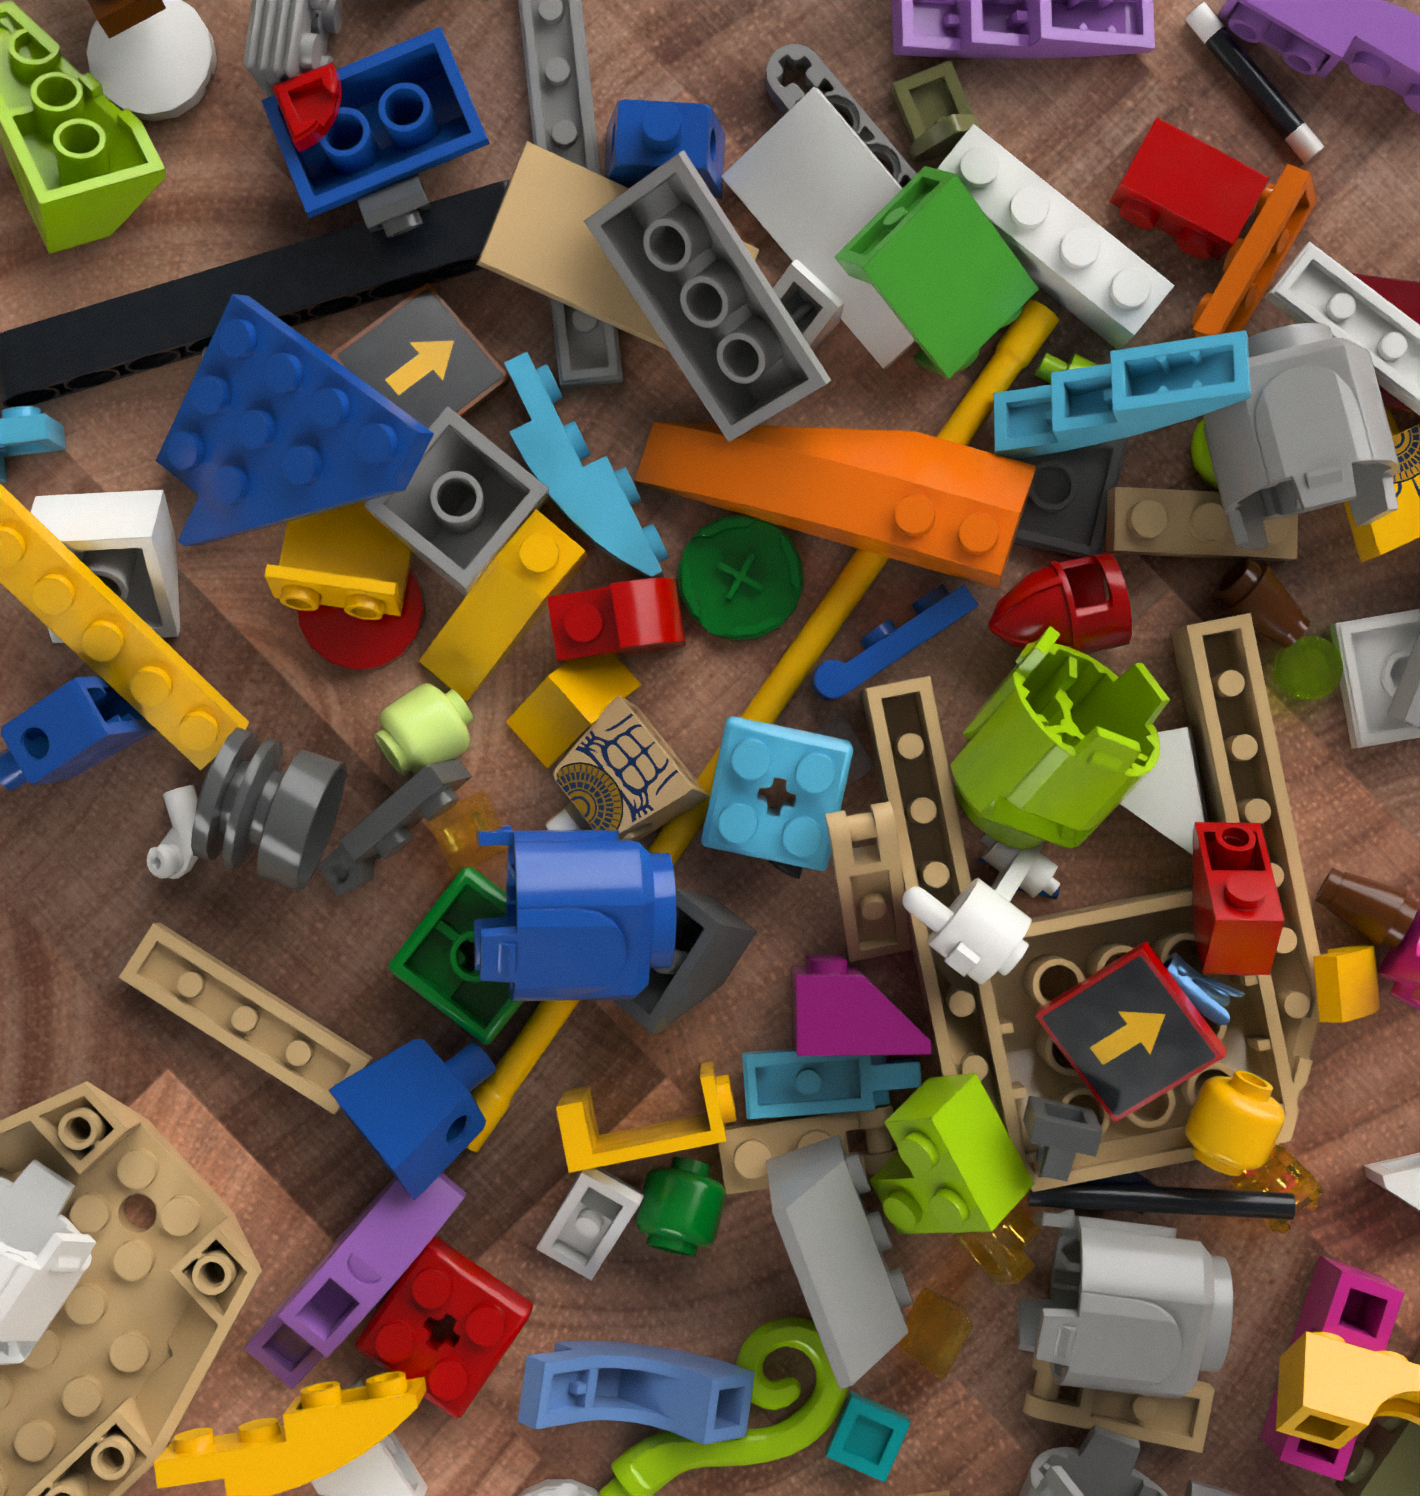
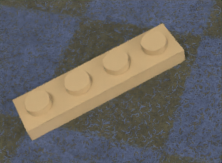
M160 922L152 924L118 977L334 1115L341 1108L329 1092V1089L367 1067L373 1059L364 1051Z

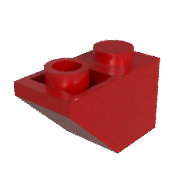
M1195 822L1193 828L1192 926L1202 974L1270 975L1285 920L1261 823Z

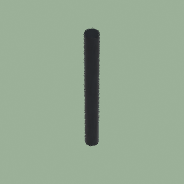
M1085 1182L1036 1192L1030 1189L1027 1192L1028 1206L1285 1220H1293L1295 1217V1197L1293 1193Z

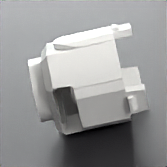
M36 1159L27 1166L14 1183L0 1177V1365L18 1364L27 1359L88 1269L92 1259L91 1251L96 1244L89 1234H81L65 1216L61 1215L75 1185Z

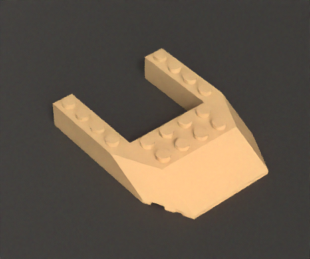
M1251 613L1186 625L1170 632L1189 727L1193 729L1209 822L1261 823L1285 920L1270 975L1204 974L1246 993L1242 997L1227 994L1230 996L1231 1001L1228 1005L1222 1007L1229 1013L1230 1021L1228 1024L1218 1025L1202 1015L1227 1049L1222 1060L1114 1123L1035 1017L1042 1006L1147 941L1162 963L1176 952L1195 971L1202 974L1192 926V886L1030 917L1032 919L1031 925L1023 937V940L1029 946L1023 957L1007 975L1004 976L997 971L982 985L978 984L968 975L963 977L945 963L946 958L927 944V940L933 930L907 911L912 952L941 1074L943 1076L977 1074L1035 1183L1031 1188L1033 1192L1198 1160L1192 1154L1194 1146L1185 1134L1186 1120L1203 1083L1215 1076L1232 1078L1236 1070L1252 1073L1272 1085L1273 1090L1270 1096L1279 1103L1285 1113V1122L1275 1144L1292 1141L1299 1115L1297 1103L1301 1089L1307 1085L1313 1062L1309 1058L1319 1025L1313 956L1320 955ZM926 676L866 688L861 692L882 802H891L895 816L904 890L906 891L911 887H920L949 908L961 892L971 883L931 677ZM1029 1096L1094 1109L1102 1129L1097 1155L1094 1157L1076 1153L1067 1182L1040 1175L1041 1163L1037 1162L1035 1158L1038 1144L1029 1142L1023 1122Z

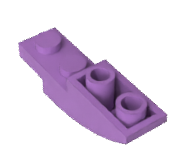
M1226 0L1217 15L1228 22L1230 30L1235 35L1251 43L1262 42L1282 54L1283 60L1288 66L1306 75L1316 74L1325 79L1341 60L1350 66L1351 72L1358 79L1371 85H1383L1404 97L1405 104L1411 110L1420 114V16L1405 8L1384 0Z
M441 1173L418 1198L413 1200L394 1177L336 1239L327 1255L250 1336L243 1349L293 1390L323 1357L328 1358L380 1301L465 1198L466 1192L444 1173Z

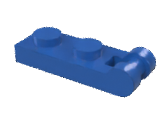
M941 584L912 604V607L918 614L916 617L898 629L889 619L859 639L865 651L847 663L839 660H828L822 663L812 677L814 693L825 701H836L844 697L979 606L965 584L952 593H949L944 584Z

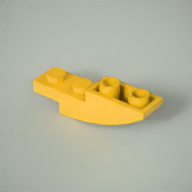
M387 1372L368 1378L366 1386L342 1390L339 1382H321L300 1390L301 1396L295 1397L283 1413L284 1425L279 1426L278 1418L271 1417L246 1422L238 1427L239 1432L214 1436L213 1429L208 1427L181 1432L173 1437V1442H170L154 1461L157 1489L224 1479L226 1496H272L300 1487L344 1466L391 1434L418 1408L427 1390L425 1377L406 1380L405 1372Z

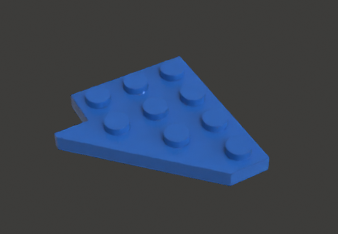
M232 294L157 456L156 462L199 495L178 539V542L183 546H197L405 491L434 433L250 296Z

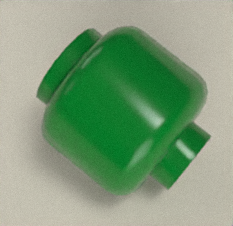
M672 1157L670 1168L658 1167L647 1172L642 1187L644 1197L635 1217L637 1228L647 1235V1246L669 1253L696 1257L698 1248L711 1246L715 1242L725 1203L726 1191L717 1180L707 1177L710 1165L688 1158Z

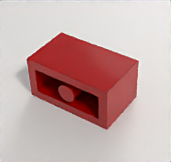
M1156 117L1141 141L1109 202L1121 208L1119 213L1131 224L1143 229H1153V227H1156L1175 237L1176 245L1187 254L1200 259L1212 257L1219 261L1236 242L1270 177Z

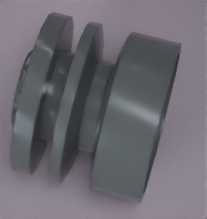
M236 728L225 740L203 782L192 828L191 848L193 855L206 860H215L222 852L224 866L235 869L241 867L253 851L255 845L259 846L256 867L258 877L296 890H302L311 880L330 839L344 793L347 775L346 763L301 749L293 758L285 773L281 772L283 763V746L281 741L267 738L259 746L258 734Z

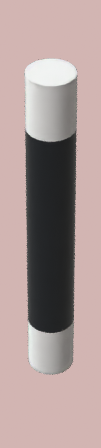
M1204 2L1186 17L1185 21L1302 162L1306 164L1325 146L1208 5Z

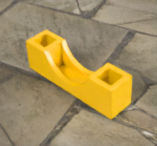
M1306 1331L1279 1358L1276 1431L1340 1450L1365 1429L1373 1417L1393 1416L1409 1420L1420 1426V1365L1408 1362L1407 1358L1399 1353L1371 1351L1345 1343L1343 1338L1333 1333H1311Z

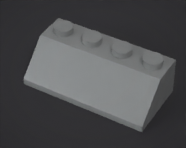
M684 150L584 220L728 442L831 381Z

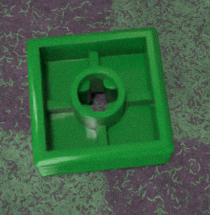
M466 867L458 873L388 964V969L480 1042L490 1044L524 1001H511L508 982L480 980V970H472L465 964L470 954L463 946L467 940L474 944V920L506 917V892L475 868Z

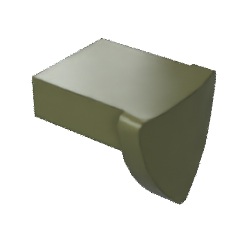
M951 60L892 83L891 94L912 143L908 151L913 162L929 161L949 154L973 124L982 130L978 118L972 113Z

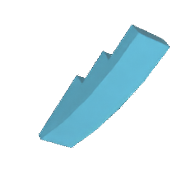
M1243 330L1110 351V364L1051 372V385L994 393L995 453L1011 459H1021L1073 450L1134 436L1190 420L1251 398L1247 332Z

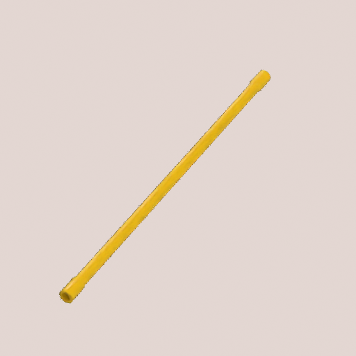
M1031 299L1025 303L1022 313L1011 323L997 343L994 355L936 436L937 438L965 446L971 443L994 410V393L1008 390L1019 372L1030 364L1058 324V317L1049 308ZM861 549L856 550L739 718L768 724L775 723L887 563L889 557ZM720 746L696 779L709 797L699 805L665 824L647 849L649 853H669L672 858L673 867L705 823ZM580 1000L541 1001L496 1064L497 1071L479 1084L472 1093V1097L485 1117L486 1123L484 1129L466 1148L474 1152L480 1150L508 1110L512 1097Z

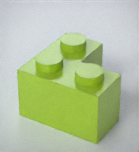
M976 1073L929 1077L884 1122L898 1147V1151L869 1180L882 1203L884 1214L894 1225L898 1234L992 1232L1035 1184Z

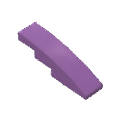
M891 0L893 55L973 59H1041L1149 53L1155 49L1153 0Z

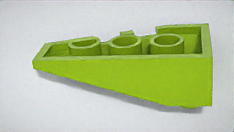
M12 0L0 3V143L27 209L49 254L110 237L166 178V169L142 121L128 108L121 111L103 94L102 84L89 72L83 75L61 55L60 45Z

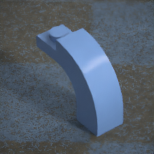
M615 1341L555 1342L554 1352L527 1355L517 1422L533 1429L596 1420L632 1422L661 1428L703 1445L746 1437L755 1372L722 1360L677 1349Z

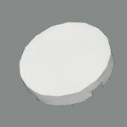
M162 0L166 7L165 10L110 39L98 21L92 26L86 50L90 74L102 84L103 94L121 111L128 108L137 118L153 122L176 118L196 106L207 92L205 87L210 81L211 73L214 76L217 63L213 36L196 10L183 0Z

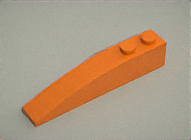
M653 421L634 481L636 484L742 515L745 514L762 521L999 590L1037 466L916 431L757 425L728 442L717 424Z

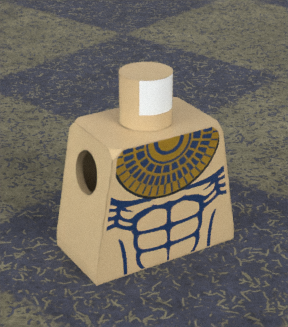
M618 695L555 768L553 777L571 801L545 824L548 830H619V839L638 841L699 805L709 795L638 706Z

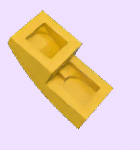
M1361 943L1328 949V954L1313 956L1319 1022L1344 1023L1366 1017L1380 1009L1375 945L1373 943Z

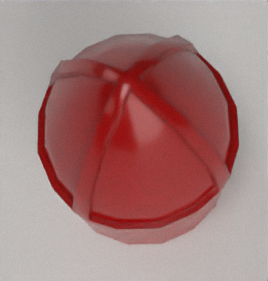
M1109 552L1060 563L1055 560L1045 563L1043 568L1026 575L997 602L988 623L989 629L1011 646L1021 650L1027 644L1037 641L1049 626L1060 633L1055 642L1056 644L1068 646L1084 654L1128 645L1132 636L1131 607L1126 584L1116 559ZM1104 577L1109 589V599L1107 601L1104 589Z

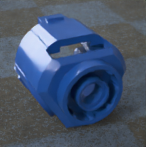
M503 825L493 831H476V844L479 846L508 845L506 917L474 920L475 970H480V980L508 982L511 1001L635 999L649 984L650 968L671 967L676 941V887L673 862L669 853H649L639 842L619 839V830H512L511 825Z

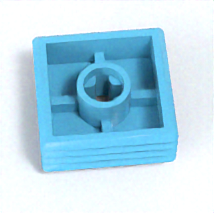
M734 716L728 717L724 727L701 838L702 845L708 848L825 871L829 866L831 856L825 814L841 810L853 755L851 742L845 739ZM774 778L786 780V791L795 794L793 801H783L780 808L769 807L768 798L758 794L760 787L770 788Z

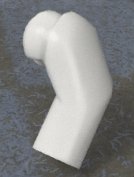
M194 785L176 788L162 794L172 827L158 847L151 848L147 854L149 871L160 879H178L191 871L199 858L193 855L191 848L192 828L198 802Z

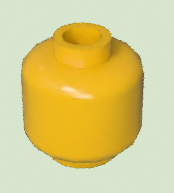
M1236 1070L1232 1078L1215 1076L1207 1079L1199 1091L1185 1124V1134L1194 1146L1192 1154L1195 1158L1206 1166L1230 1176H1240L1243 1170H1255L1264 1166L1285 1122L1283 1108L1270 1096L1273 1090L1272 1085L1264 1079L1242 1070Z

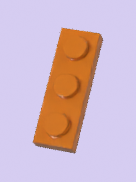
M1287 164L1276 185L1270 183L1263 190L1255 209L1256 220L1245 239L1238 238L1229 249L1223 267L1225 274L1214 293H1206L1196 307L1192 320L1196 338L1243 331L1317 203L1311 172Z

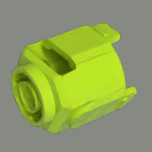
M1051 626L1037 641L1026 645L1015 661L1017 665L968 723L962 732L968 740L950 764L954 777L955 795L967 817L990 838L1016 849H1032L1039 846L1043 841L1066 848H1076L1081 845L1155 767L1160 755V742L1153 722L1170 701L1143 663H1134L1118 677L1092 657L1068 646L1056 644L1055 642L1060 633Z

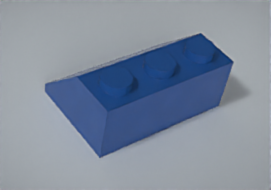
M441 26L336 69L342 88L341 105L336 120L322 139L300 153L293 143L276 95L261 100L309 218L490 144Z

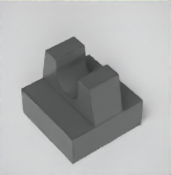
M1034 1096L1028 1097L1023 1122L1029 1142L1038 1144L1035 1158L1037 1162L1041 1163L1040 1175L1067 1182L1076 1153L1094 1157L1097 1155L1102 1129L1094 1109Z

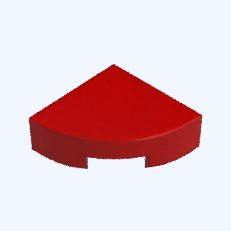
M331 62L272 86L298 152L300 153L310 148L322 139L336 120L341 105L342 88L334 63Z

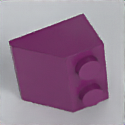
M842 954L805 955V966H791L792 1043L797 1056L931 1054V1040L854 965H847V959H844Z

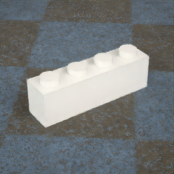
M974 124L937 168L954 173L959 177L1035 284L1117 350L1124 348L1175 286Z

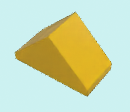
M615 654L567 661L542 681L507 719L506 723L545 767L549 769L575 746L618 695L627 699L642 684Z

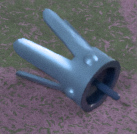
M1176 952L1173 953L1163 964L1199 1013L1218 1025L1228 1024L1230 1021L1229 1013L1222 1007L1228 1005L1231 1001L1230 996L1227 994L1242 997L1246 993L1195 971Z

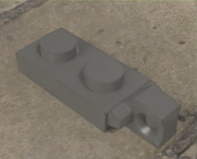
M454 758L428 764L339 840L341 845L316 866L318 871H321L334 889V893L337 896L350 893L374 878L375 860L380 858L383 860L388 859L409 845L415 838L410 830L423 818L430 822L451 809L459 801L455 791L472 777L460 759Z

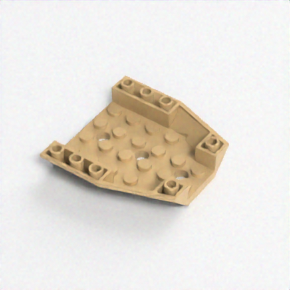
M86 1081L0 1120V1177L14 1183L27 1166L36 1159L74 1184L75 1188L61 1215L65 1216L81 1234H89L96 1242L91 1251V1264L27 1359L18 1364L0 1365V1496H121L154 1465L156 1458L169 1445L262 1273V1269L232 1209L148 1119ZM142 1194L154 1202L157 1216L151 1227H137L128 1220L125 1205L131 1195Z

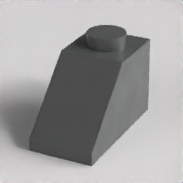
M676 889V941L671 967L650 968L649 984L635 999L613 1001L650 1033L659 1034L724 984L757 931L713 896Z

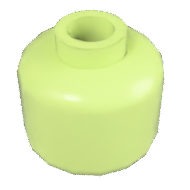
M425 683L416 686L380 712L379 724L381 730L376 732L374 736L381 751L399 774L404 776L411 772L415 775L428 764L457 759L465 754L470 747V734L466 725L474 719L470 709L456 691L451 689L444 694L432 684Z

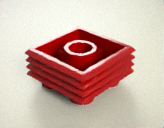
M434 1235L401 1275L356 1341L355 1349L387 1372H405L406 1380L425 1377L427 1390L423 1397L453 1418L458 1419L463 1416L528 1321L533 1305L525 1297ZM446 1313L452 1315L456 1319L453 1331L458 1336L454 1337L449 1334L444 1338L436 1336L433 1333L435 1324L429 1317L431 1316L433 1319L440 1321Z

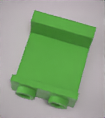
M925 166L835 256V259L849 276L872 284L918 343L921 350L913 357L918 365L948 379L955 373L970 366L977 358L979 349L1000 328L1015 321L1022 313L1024 304L1039 290L959 177L954 173Z

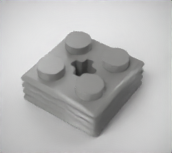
M252 0L243 64L267 98L275 95L272 88L273 85L331 62L334 63L333 57L326 55L329 34H338L341 29L343 0Z

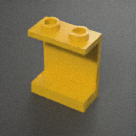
M364 501L287 522L279 565L267 564L264 577L274 598L280 599V602L287 607L303 611H315L319 605L344 608L347 614L356 618L379 620L383 617V614L401 616L413 552L364 507L367 502Z
M713 1060L701 1063L700 1079L707 1109L706 1114L599 1135L590 1085L564 1090L556 1106L568 1172L572 1173L726 1142V1123L737 1121L729 1074L716 1076Z

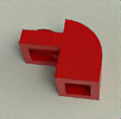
M649 578L610 583L609 587L547 597L558 662L620 652L626 656L686 646L676 580L673 578Z

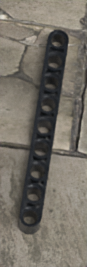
M510 180L492 183L430 202L432 209L420 213L423 221L421 226L392 238H387L384 229L372 233L364 222L1 332L0 397L2 404L9 408L31 406L201 355L203 349L209 346L232 294L250 296L287 325L293 327L421 288L427 282L432 285L484 269L476 264Z

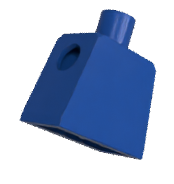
M620 100L617 102L607 126L604 177L630 188L684 150L714 198L722 199L723 178L721 176L724 174L726 134L712 107L706 104Z
M100 676L75 677L2 726L1 736L8 749L0 753V783L6 789L13 791L27 782L32 785H40L71 779L157 729Z
M414 1039L337 1083L329 1089V1092L352 1125L411 1198L415 1200L484 1129L486 1119L469 1092L495 1073L497 1069L488 1055L474 1040L444 1063L424 1039Z

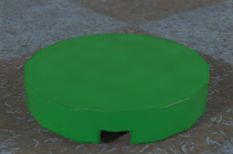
M745 514L723 516L701 527L685 547L678 567L680 597L690 617L709 634L730 641L757 640L779 629L796 609L804 585L802 560L791 538L772 523Z

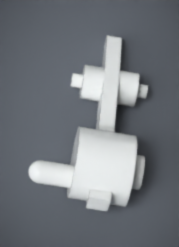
M984 833L979 840L987 846L982 859L997 869L999 874L991 887L979 878L974 879L949 908L920 887H911L905 891L902 898L905 909L933 930L927 940V944L946 958L944 962L963 977L968 975L978 984L982 985L997 971L1004 976L1007 975L1025 954L1029 944L1023 940V937L1028 931L1032 919L1010 903L1018 887L1033 898L1042 890L1051 896L1059 887L1060 882L1053 878L1058 866L1040 852L1045 841L1032 849H1016L1003 845Z

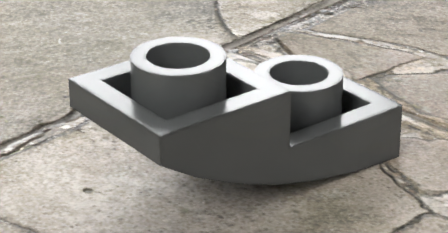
M418 174L357 199L367 228L372 233L384 229L387 238H392L423 224L420 213L432 208Z

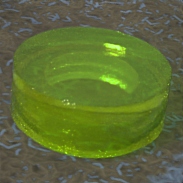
M1317 636L1301 637L1292 646L1282 648L1277 654L1274 663V675L1279 687L1287 695L1298 700H1314L1329 695L1336 689L1343 674V661L1339 651L1332 643Z

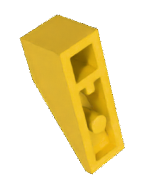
M535 509L494 557L418 662L450 689L456 691L468 703L548 609L547 597L560 595L590 560L586 550L540 511Z

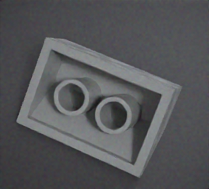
M837 1135L768 1159L766 1163L772 1214L835 1379L841 1390L853 1386L909 1333L903 1308L913 1305V1300L901 1267L889 1270L883 1251L893 1247L880 1210L868 1214L861 1194L871 1191V1187L860 1155L856 1153L847 1156L840 1136Z

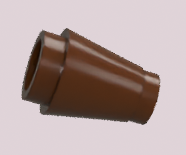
M1251 557L1240 560L1222 577L1214 590V595L1222 601V611L1231 616L1251 613L1254 630L1270 640L1276 641L1282 648H1288L1295 644L1310 626L1311 621L1303 614L1300 607L1265 562L1257 564Z
M1333 867L1325 877L1315 898L1316 902L1326 906V909L1376 946L1384 942L1394 948L1403 940L1419 907L1418 902L1406 897V889L1348 872L1343 873Z

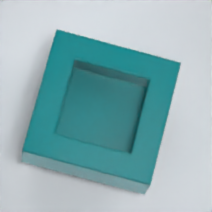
M850 1390L825 1446V1455L830 1459L885 1483L911 1424L909 1416Z

